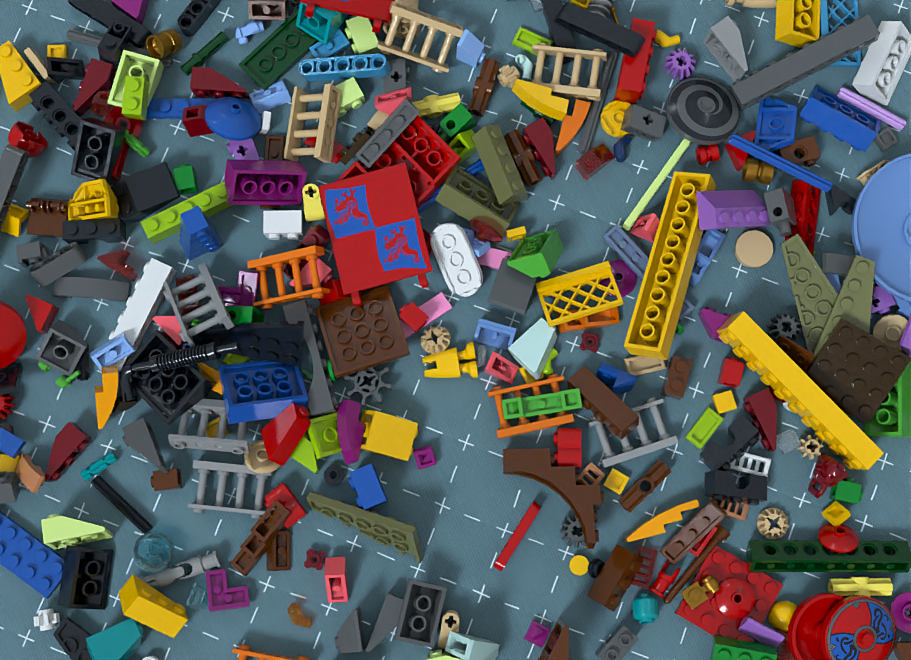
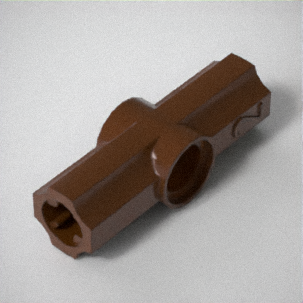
M494 59L484 60L480 75L476 78L473 96L468 111L473 115L483 116L488 99L492 96L495 86L494 81L500 63Z
M512 130L504 135L517 170L519 169L527 187L542 181V177L534 163L535 159L529 147H526L519 130Z
M658 460L618 502L630 513L671 473V470L665 463ZM642 481H646L649 484V489L646 492L640 489Z

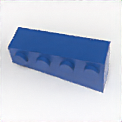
M199 206L180 214V243L189 261L207 252H215L220 248L219 246L223 245L214 225Z

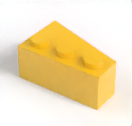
M9 40L0 46L1 79L8 103L17 112L33 101L29 94L42 83Z
M134 574L118 592L123 615L172 638L177 635L188 621L186 609L181 604L175 603Z

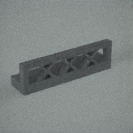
M408 96L355 154L368 168L420 113V110L411 103V99Z

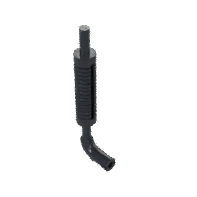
M212 342L152 355L148 362L128 364L122 369L119 376L120 381L118 382L121 388L122 401L135 400L132 376L136 372L151 369L152 372H160L220 359L222 353L240 350V344L235 342L220 346L218 342Z

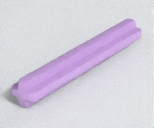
M842 87L837 94L839 98L898 130H902L907 123L906 120L845 87Z

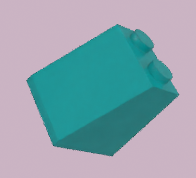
M300 3L296 26L325 45L329 43L349 15L315 6L313 17L310 18L305 16L307 4Z
M130 618L86 638L87 649L92 660H128L141 646L143 629L139 622L135 623V620Z

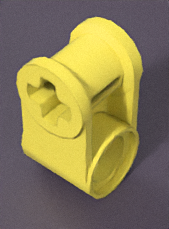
M315 184L305 185L302 194L306 222L325 219L319 188ZM313 190V191H314L313 197H310V196H309L310 191Z

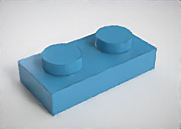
M338 29L327 45L319 41L309 47V51L315 59L328 58L350 47V43L343 32Z

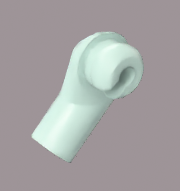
M518 54L515 62L523 70L522 80L531 81L533 64L525 55Z

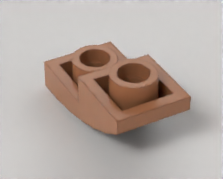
M22 454L15 472L21 482L31 492L37 493L39 487L44 484L45 475H43L40 466H35L32 463L30 455Z

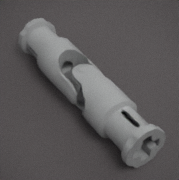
M213 550V553L206 556L199 555L177 563L175 568L164 567L156 570V573L147 576L141 575L140 579L153 588L158 586L164 587L170 585L177 578H179L178 580H184L202 574L209 568L215 566L219 568L222 566L218 551ZM184 563H189L192 566V573L188 576L187 568L183 565Z

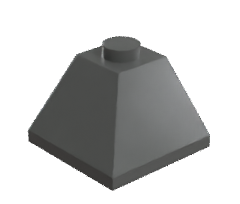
M58 319L50 328L35 358L70 376L76 368L87 344L76 328Z
M356 608L351 612L337 632L338 636L335 637L336 649L339 648L340 653L362 652L365 649L360 608Z

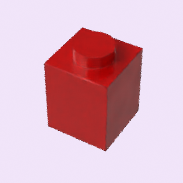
M413 302L409 305L406 303L399 311L401 313L399 318L416 334L429 321V317Z
M728 357V359L723 360L717 383L734 388L739 387L745 363H741L740 359Z

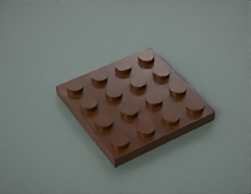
M388 285L360 293L362 298V305L355 306L352 302V297H348L315 308L336 379L410 355Z

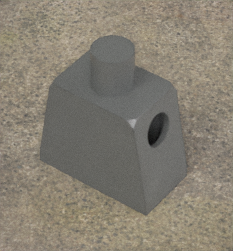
M783 188L765 192L764 198L771 224L779 229L780 236L791 235V226L797 224L793 197Z

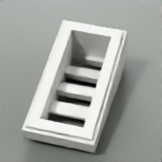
M745 452L740 458L739 466H735L736 459L730 463L731 467L729 469L748 475L768 477L771 459ZM748 458L747 467L743 468L744 460ZM753 460L756 461L755 469L750 470ZM760 463H764L762 472H758Z

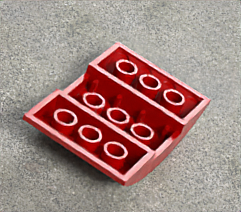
M417 115L370 168L361 160L355 161L336 181L406 162L417 209H419L444 183L461 158Z

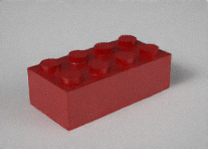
M638 18L632 19L629 29L642 35L645 38V42L636 57L623 54L614 101L620 100L634 105L638 99L641 100L646 87L645 79L650 68L649 60L652 57L654 48L652 45L657 34V30L654 29L655 22Z

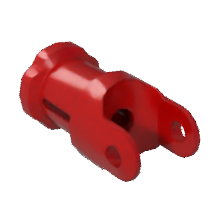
M669 561L663 565L657 574L658 578L648 588L662 599L665 597L664 593L669 585H673L680 573V568H677L673 575H666V570L670 565Z

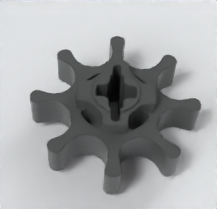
M374 367L358 371L354 377L344 376L346 381H353L355 383L354 389L347 392V395L352 397L356 393H361L363 396L361 405L364 407L367 405L366 400L370 396L377 397L378 402L383 403L382 398L379 397V391L382 388L390 390L393 388L391 384L382 382L383 375L389 373L390 370L385 367L383 371L377 372L374 370ZM367 378H368L369 380H372V381H371V384H372L371 386H368V385L366 384V381H365V380H366Z

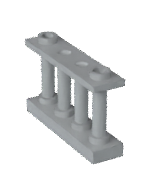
M205 262L198 265L201 272L198 274V277L174 289L169 286L167 281L163 282L166 289L163 293L167 301L171 302L182 330L179 334L183 342L187 341L191 347L195 346L192 336L218 323H223L227 330L234 327L214 277ZM201 283L206 284L203 290L179 302L177 301V295ZM207 296L212 298L209 300L210 303L183 315L181 309ZM211 310H217L214 317L188 329L187 322Z
M654 397L645 400L646 404L632 408L639 416V425L636 428L642 442L640 443L641 447L634 449L630 445L628 437L625 436L622 440L620 439L623 453L615 455V452L612 453L603 424L595 417L591 418V422L587 426L588 428L596 427L605 453L604 460L600 461L602 469L679 443L676 436L670 437V434H667L657 405L664 402L663 398L657 400ZM650 408L660 435L658 442L652 443L649 440L639 413L641 410Z
M202 399L181 416L177 435H168L171 447L176 449L191 448L233 452L234 454H249L250 451L248 441H244L247 422L239 423L236 440L224 439L228 423L224 400ZM191 414L201 415L197 436L185 435ZM210 416L221 417L216 438L205 437Z
M193 460V468L198 469V473H200L196 504L188 503L187 505L188 508H193V512L204 513L205 509L247 513L251 514V518L260 519L266 512L262 511L265 481L268 480V476H274V471L261 474L251 471L246 465ZM210 470L218 471L217 475H219L215 506L204 505L207 474H210ZM229 472L237 473L238 477L235 508L223 507L226 479L229 476ZM249 474L256 475V479H258L254 510L242 509L246 478H248Z

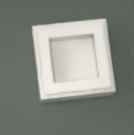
M264 111L261 115L262 125L259 134L265 135L270 130L271 112Z

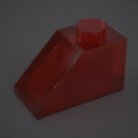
M603 143L581 156L576 161L575 168L587 181L614 160L615 157Z

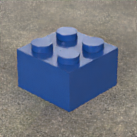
M372 463L349 472L351 477L348 478L351 488L353 490L356 489L358 496L355 498L359 508L369 510L388 502Z

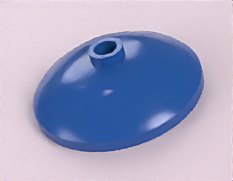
M236 97L215 99L208 104L205 111V121L208 127L217 135L229 140L241 141L250 139L258 134L262 125L261 115L258 110L249 102Z

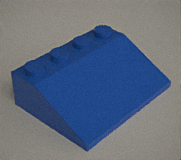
M267 360L219 366L225 411L229 424L275 418L291 403L304 406L307 409L308 395L299 367Z

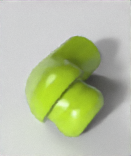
M552 348L542 371V374L545 376L553 374L551 361L558 355L554 348Z

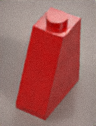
M291 403L261 429L268 460L281 466L287 462L311 424L309 412L304 406Z

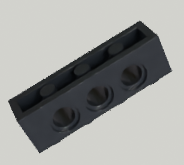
M45 81L29 94L33 100L31 104L38 112L42 110L45 113L43 117L50 125L54 123L57 126L56 132L62 138L66 136L69 139L67 144L75 151L81 119ZM54 103L51 108H48L49 104ZM62 116H66L65 120L59 122ZM74 129H78L76 134L71 135Z

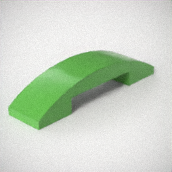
M577 388L530 397L502 400L504 420L580 409L582 408L580 390Z

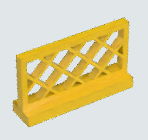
M609 261L535 283L549 327L623 305V300L612 274ZM609 278L611 282L608 287L599 284L600 281ZM588 284L593 287L591 291L587 293L581 290L582 286ZM596 288L605 291L601 298L593 295ZM568 290L574 292L571 299L562 296L563 293ZM608 293H611L617 297V300L609 302L605 298ZM578 294L586 297L583 304L574 301ZM548 296L556 297L552 305L545 302L544 298ZM560 299L568 302L564 310L556 307ZM590 299L599 302L596 307L592 308L586 305ZM572 304L580 307L576 313L568 312ZM553 310L562 313L559 318L551 320L550 315Z

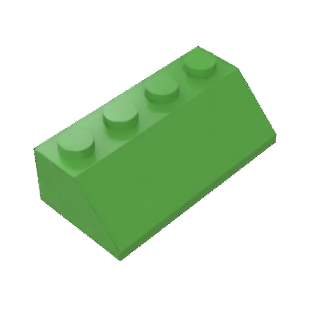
M911 361L870 422H865V434L868 437L911 438Z

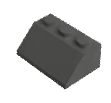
M408 579L394 639L433 648L447 587Z

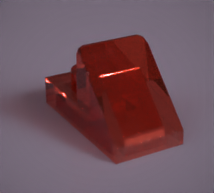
M127 250L98 256L97 259L130 281L134 282L137 278V275L133 273L134 268L125 263L130 255Z

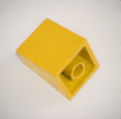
M362 411L360 422L364 423L365 426L361 450L408 461L413 453L412 445L418 434V423L379 411Z

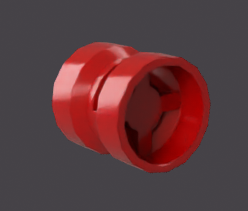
M717 144L695 148L699 165L707 164L709 161L716 162L720 159Z

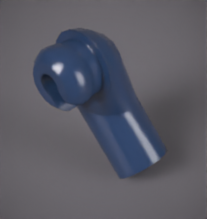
M624 135L613 146L614 157L617 162L622 163L626 160L625 147L631 142V138L628 135Z

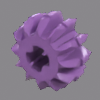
M678 48L676 52L672 50L670 51V56H666L664 68L668 69L667 75L673 74L672 79L678 76L681 81L684 77L689 78L690 73L695 71L696 60L692 59L694 57L693 54H687L688 49L682 52Z

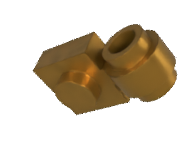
M710 574L701 580L702 586L696 581L680 592L691 609L709 599L705 592L709 591L710 594H713L720 589V583L716 577Z

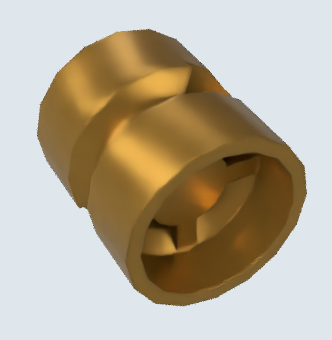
M167 29L150 35L146 39L147 51L155 59H161L177 53L182 48L181 37L173 29Z
M747 157L742 170V181L753 183L757 180L759 184L770 185L774 166L763 160L759 162L757 158Z

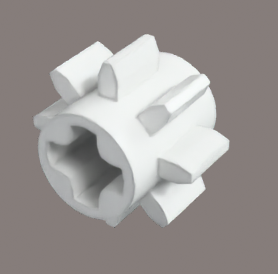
M54 608L38 611V616L33 617L34 627L40 626V631L55 629V623L60 622L59 613H54Z

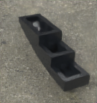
M540 0L553 46L576 49L571 30L562 26L556 20L563 8L562 1ZM563 57L562 65L574 61V58Z

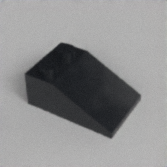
M92 117L81 119L71 175L89 181L105 179L108 183L123 147L126 128Z
M166 162L128 176L111 186V190L117 198V204L123 220L130 222H139L180 197Z

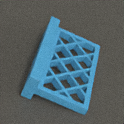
M821 0L819 38L825 34L830 35L834 33L839 25L847 26L844 22L847 17L851 21L859 17L858 0H832L837 5L833 10L827 5V0ZM844 1L852 2L851 11L842 4ZM838 7L846 15L843 19L834 12ZM830 15L838 23L834 28L828 22ZM861 49L852 53L855 57V62H850L845 57L829 66L859 68L861 66Z

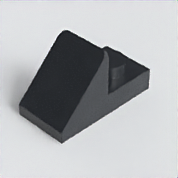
M56 57L45 58L47 76L58 84L64 79H84L83 60Z
M833 184L831 190L825 192L829 216H832L839 206L842 207L845 213L851 215L856 199Z

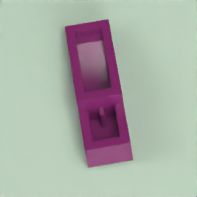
M346 399L338 404L337 431L345 463L350 465L359 461L365 424L358 422L361 403Z

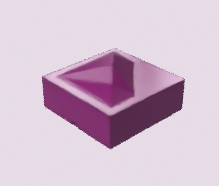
M432 445L413 450L418 470L437 464Z
M532 620L524 639L542 648L550 629Z

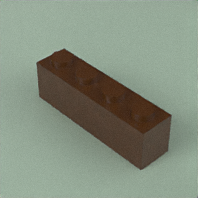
M585 366L567 379V390L579 388L582 406L586 410L590 409L600 423L606 424L612 435H617L622 440L639 425V416Z

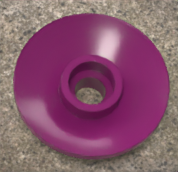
M610 261L611 271L620 295L624 297L634 289L637 281L636 274L624 261ZM615 275H621L622 280H616ZM609 278L601 280L599 284L608 287L611 281ZM608 293L609 296L616 297L615 295Z
M905 592L894 598L890 605V612L895 626L901 631L911 633V592ZM907 608L910 610L908 616L905 615V609Z

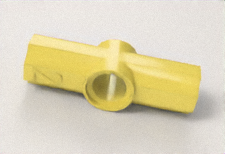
M457 92L443 96L429 95L424 97L423 100L411 103L420 110L418 115L421 118L427 117L432 119L440 117L443 113L451 112L461 103Z
M832 578L828 582V591L839 596L892 595L893 584L891 578Z

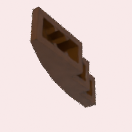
M278 500L271 504L250 531L252 533L240 546L242 548L240 552L230 562L243 576H247L261 559L291 513Z

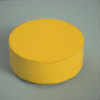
M581 555L571 558L569 568L572 573L583 575L588 571L589 562L587 558Z

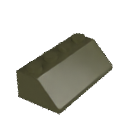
M499 124L484 126L472 136V139L499 205L529 199Z
M457 166L451 172L435 198L442 206L449 208L458 216L467 219L473 225L480 227L488 232L489 235L499 240L520 206L515 202L499 205L493 188Z

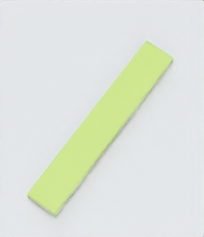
M683 139L624 222L623 230L627 232L631 229L689 147L691 141Z

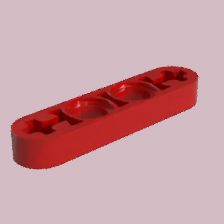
M535 501L531 503L493 564V567L499 571L503 570L541 509V505Z

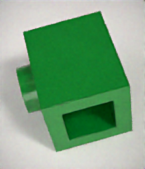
M182 164L178 168H173L175 184L180 195L199 192L196 171L192 165Z
M844 478L837 485L831 487L829 499L852 505L859 504L863 497L862 485L856 484L854 479Z

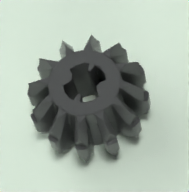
M780 312L777 314V317L773 316L770 319L772 323H769L767 327L772 330L768 332V335H775L773 338L774 342L778 340L780 335L791 341L792 339L797 340L799 338L797 333H801V329L797 328V326L801 322L795 323L796 316L793 315L790 318L789 312H786L784 315ZM783 325L787 327L785 332L782 330Z
M574 515V522L568 516L567 521L569 524L566 522L561 523L562 526L566 527V530H560V533H566V536L561 538L562 541L569 538L567 546H571L573 541L575 548H579V541L582 546H585L582 529L579 532L581 533L580 536L572 534L574 526L581 528L576 515Z

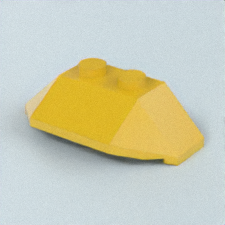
M105 179L83 182L75 192L73 199H70L67 203L68 221L118 218L119 206L117 198Z

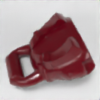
M825 452L818 456L815 464V469L813 470L814 477L809 484L808 492L814 497L820 498L827 487L835 486L839 481L848 477L846 468ZM816 483L821 485L820 490L815 487Z

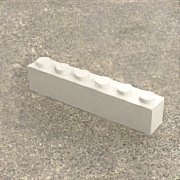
M153 258L144 266V274L136 282V290L133 296L128 298L127 308L124 313L120 314L117 321L119 324L109 336V340L124 332L135 349L133 353L112 365L117 366L119 371L135 355L164 297L163 291L166 289L163 282L167 281L170 285L176 273L173 267Z

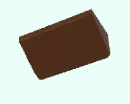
M290 530L279 531L266 550L267 571L290 570Z

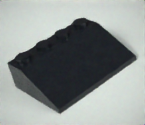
M155 330L126 365L148 362L152 355L177 351L182 348L167 333ZM198 364L160 372H152L151 369L136 372L132 376L133 389L168 425L201 401L216 384Z

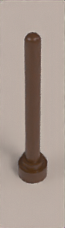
M719 525L713 534V538L664 597L666 604L671 603L717 544L727 540L731 534Z

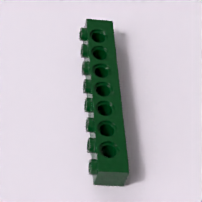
M754 540L748 542L746 549L749 572L908 573L911 568V552L907 541H859L857 548L848 553L831 551L824 547L819 540Z

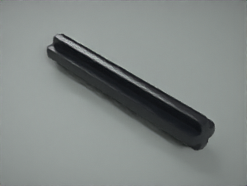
M96 476L91 481V484L143 534L151 531L152 525L102 477Z

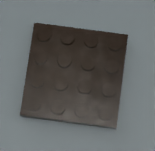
M841 318L806 371V374L839 408L869 423L911 361V357Z

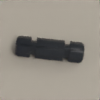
M88 344L77 364V369L81 371V374L77 376V380L80 381L89 379V372H87L89 370Z

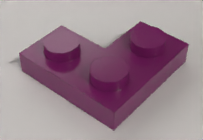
M241 269L239 270L237 288L220 285L218 289L225 305L253 306V302H257L260 272Z
M226 569L205 571L209 612L250 607L248 586L227 588Z

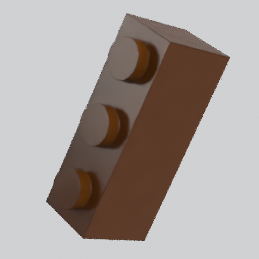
M616 544L587 596L614 612L620 605L626 590L630 587L635 574L640 570L643 559Z

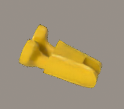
M468 342L463 351L458 352L457 347L422 357L423 364L436 362L437 369L425 370L424 376L430 378L461 377V373H469L472 378H478L476 361L459 364V360L476 359L474 343Z

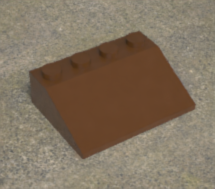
M557 620L538 660H569V626L562 620Z

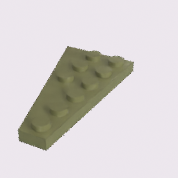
M797 233L780 245L801 322L807 350L813 353L838 294L825 274L822 273L818 263Z
M855 254L813 350L815 357L841 318L869 333L875 270L874 261Z
M309 492L306 499L310 509L330 519L337 517L343 522L344 526L350 528L353 525L360 529V534L384 546H390L391 544L398 550V553L404 556L408 553L416 557L414 561L421 564L424 556L417 529L411 523H402L393 517H384L375 511H366L357 505H348L339 499L333 500L321 493Z

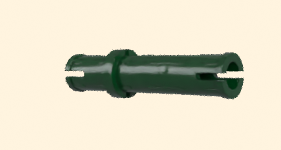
M220 31L201 50L193 53L192 57L180 66L181 70L189 76L192 73V67L204 65V61L229 41V38L224 32Z

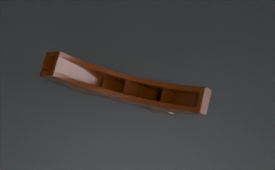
M550 448L503 449V474L519 475L536 480L559 494L571 507L580 523L586 549H594L596 542H599V532L595 530L594 524L597 523L598 516L597 511L594 510H599L601 503H604V492L600 491V485H579V473H575V466L554 467V455H550Z

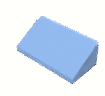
M283 80L274 83L266 91L260 89L249 94L254 107L260 114L291 101Z
M122 332L92 351L90 357L101 370V367H109L133 353L135 349L125 333Z

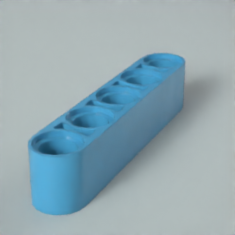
M377 53L306 59L300 62L298 70L306 80L316 82L350 79L352 77L355 79L386 76L391 71V64L384 55ZM384 62L381 67L377 68L380 63Z

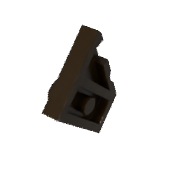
M364 127L361 132L359 131L352 138L353 142L350 146L346 145L339 153L341 155L340 161L344 165L370 139V131Z

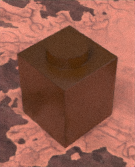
M168 469L166 474L160 470L153 471L151 486L154 488V491L182 489L181 469Z

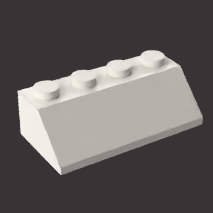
M881 21L878 27L880 32L878 40L869 45L865 58L861 62L859 71L852 84L860 95L886 106L911 55V34L902 21Z

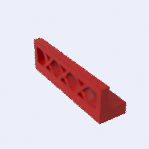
M803 180L792 181L791 196L794 200L797 224L791 226L792 234L785 236V241L798 233L804 244L806 242L807 248L813 256L821 189Z

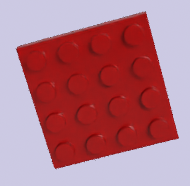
M718 546L712 550L700 565L691 582L693 584L697 581L702 586L701 580L710 574L716 577L720 584L729 578L745 580L751 585L755 593L754 608L746 617L763 624L783 584L763 572H749L747 563ZM709 591L705 592L709 599L694 609H691L685 599L682 598L675 611V614L713 636H722L753 642L754 638L738 630L743 618L727 617L718 609L715 601L716 592L710 594ZM735 595L734 601L739 602L740 596Z

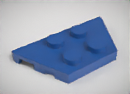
M766 98L760 101L755 144L771 152L794 144L798 108L791 104H785L779 99Z

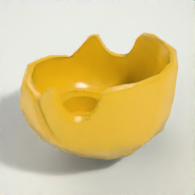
M787 600L773 603L768 612V621L771 626L779 631H788L790 619L797 605Z

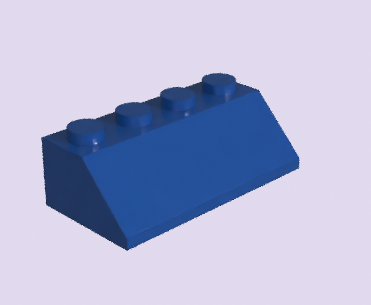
M818 85L814 86L799 114L805 122H812L821 131L830 132L839 141H846L855 150H862L864 152L877 136L881 120Z

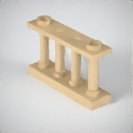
M392 1L389 9L393 19L385 42L378 40L377 48L384 54L390 55L393 53L433 67L432 69L436 72L443 73L444 71L448 73L449 66L444 62L453 38H456V36L461 38L464 31L463 27ZM404 17L410 19L411 25L404 45L400 48L392 45L400 19ZM424 24L428 26L429 30L420 54L409 51L418 26ZM440 30L446 32V38L438 60L427 57L435 33Z
M546 43L532 44L533 53L538 54L534 79L531 83L552 88L551 95L601 101L602 92L596 86L600 61H607V52H604L602 49L589 51L551 47ZM545 55L556 56L553 79L550 84L541 81ZM563 57L574 58L571 83L568 86L561 85L560 83ZM582 59L593 60L590 83L587 88L578 85Z
M325 84L323 93L308 94L301 88L294 87L284 159L298 161L299 156L314 155L315 158L324 163H331L342 90L332 84ZM322 101L321 111L306 112L307 102ZM319 119L318 129L303 130L304 120ZM317 137L316 145L310 148H300L301 139Z

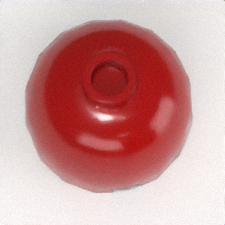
M17 121L9 131V144L28 151L29 158L39 156L47 147V140L40 132L37 136L33 132L34 128L25 122Z

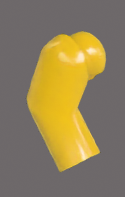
M657 30L655 42L665 48L680 44L679 35L669 37L661 30Z

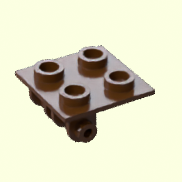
M31 197V200L26 202V208L30 209L26 234L62 237V221H67V203L69 200Z
M780 335L776 342L804 372L815 357V354L783 335Z

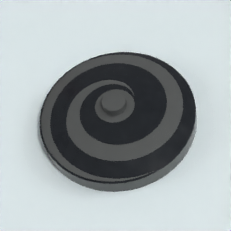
M691 77L680 81L672 88L666 100V115L673 129L683 138L696 144L714 145L721 143L732 135L739 123L740 111L735 97L725 86L709 78Z

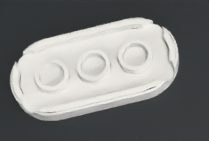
M445 223L436 227L430 244L448 288L459 296L467 297L473 295L482 286L483 273L465 231L454 223Z

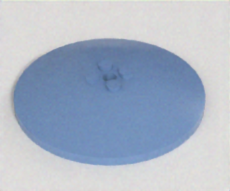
M911 153L888 162L868 179L857 197L851 221L852 240L856 254L875 262L874 282L886 292L907 302H911Z

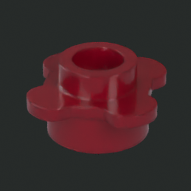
M584 332L581 335L582 343L579 346L582 351L591 350L593 353L597 352L600 336Z
M308 549L306 551L307 560L304 562V566L321 570L324 567L322 563L323 558L326 556L325 552Z

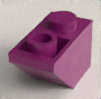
M702 308L698 312V316L710 339L724 343L719 338L720 334L717 330L728 320L731 314L724 313L722 315L716 313L717 310L713 308Z

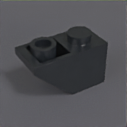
M117 19L113 20L97 47L100 60L111 63L116 67L118 66L123 50L127 49L132 30L131 25Z

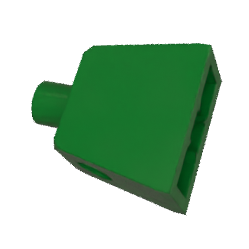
M460 103L439 123L442 130L438 135L445 142L449 138L453 140L459 133L471 130L477 123L469 111Z
M226 306L234 326H239L240 323L264 322L265 313L253 306Z

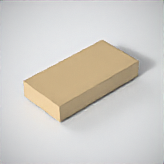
M30 47L25 49L24 53L41 76L49 83L54 84L55 81L47 76L46 64L39 54Z
M644 356L624 359L626 372L635 376L666 369L665 362L662 359Z

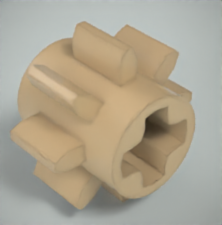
M509 65L500 68V74L497 75L503 87L508 86L509 88H512L515 80L520 78L516 67H509Z
M807 435L806 441L804 439L798 440L801 445L797 450L802 452L801 457L808 455L809 460L814 459V454L817 456L821 455L819 449L823 445H819L818 437L811 439V436ZM807 445L812 446L813 449H807Z

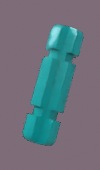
M109 452L105 455V458H100L91 464L89 468L80 472L84 480L91 479L93 475L100 473L109 464L116 462L117 457L113 452Z

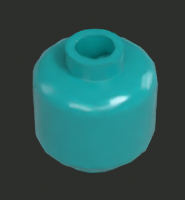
M644 593L639 594L638 598L632 601L633 617L639 621V624L655 623V620L659 617L656 598Z

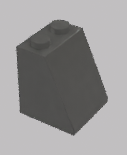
M510 256L507 259L502 258L487 302L525 314L537 277L532 278L508 266L507 261Z

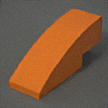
M576 99L572 116H564L555 156L560 155L581 130L591 104L590 102Z
M610 308L559 324V333L619 324L618 308ZM570 310L568 312L576 313L579 310ZM562 313L556 314V318H559Z

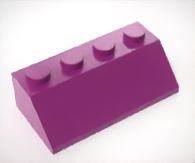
M227 159L224 176L228 205H301L302 190L305 185L307 171L300 161Z

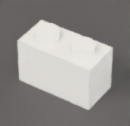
M302 210L263 211V233L269 240H279L280 237H287L289 240H297L299 237H304V214Z

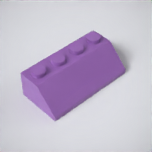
M753 190L696 192L700 230L770 226L766 203Z

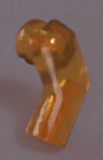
M297 603L290 604L288 615L291 622L310 629L313 619L304 617Z

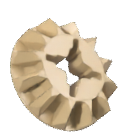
M439 325L437 327L430 326V329L424 330V334L420 337L422 348L430 354L443 352L451 341L448 330ZM434 334L438 337L437 344L432 340Z
M767 508L758 516V530L768 539H779L787 532L789 527L788 517L782 510ZM778 518L776 524L779 528L772 527L769 529L771 523L768 519L774 520Z

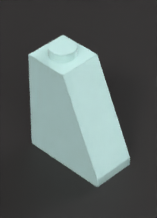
M542 317L508 348L511 356L536 380L540 378L557 339L556 327H549Z
M450 631L445 651L463 660H496L500 645L490 640Z

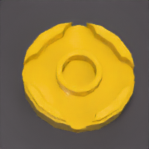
M615 100L603 108L600 124L608 135L623 137L630 134L620 130L625 109L632 106L630 103Z

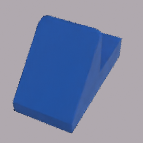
M601 362L595 375L601 382L611 385V391L615 395L631 391L638 378Z

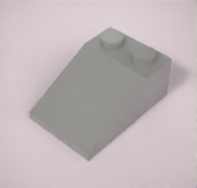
M727 16L709 29L703 44L735 82L744 77L748 71V66L738 25Z

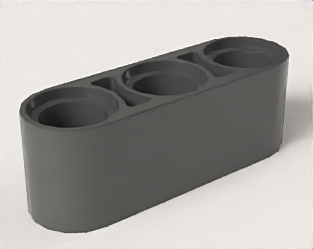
M71 242L34 264L29 269V272L40 287H44L82 265L88 259V256L77 242Z

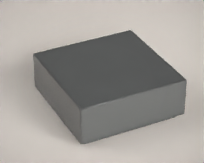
M889 126L878 132L873 140L882 153L899 142Z

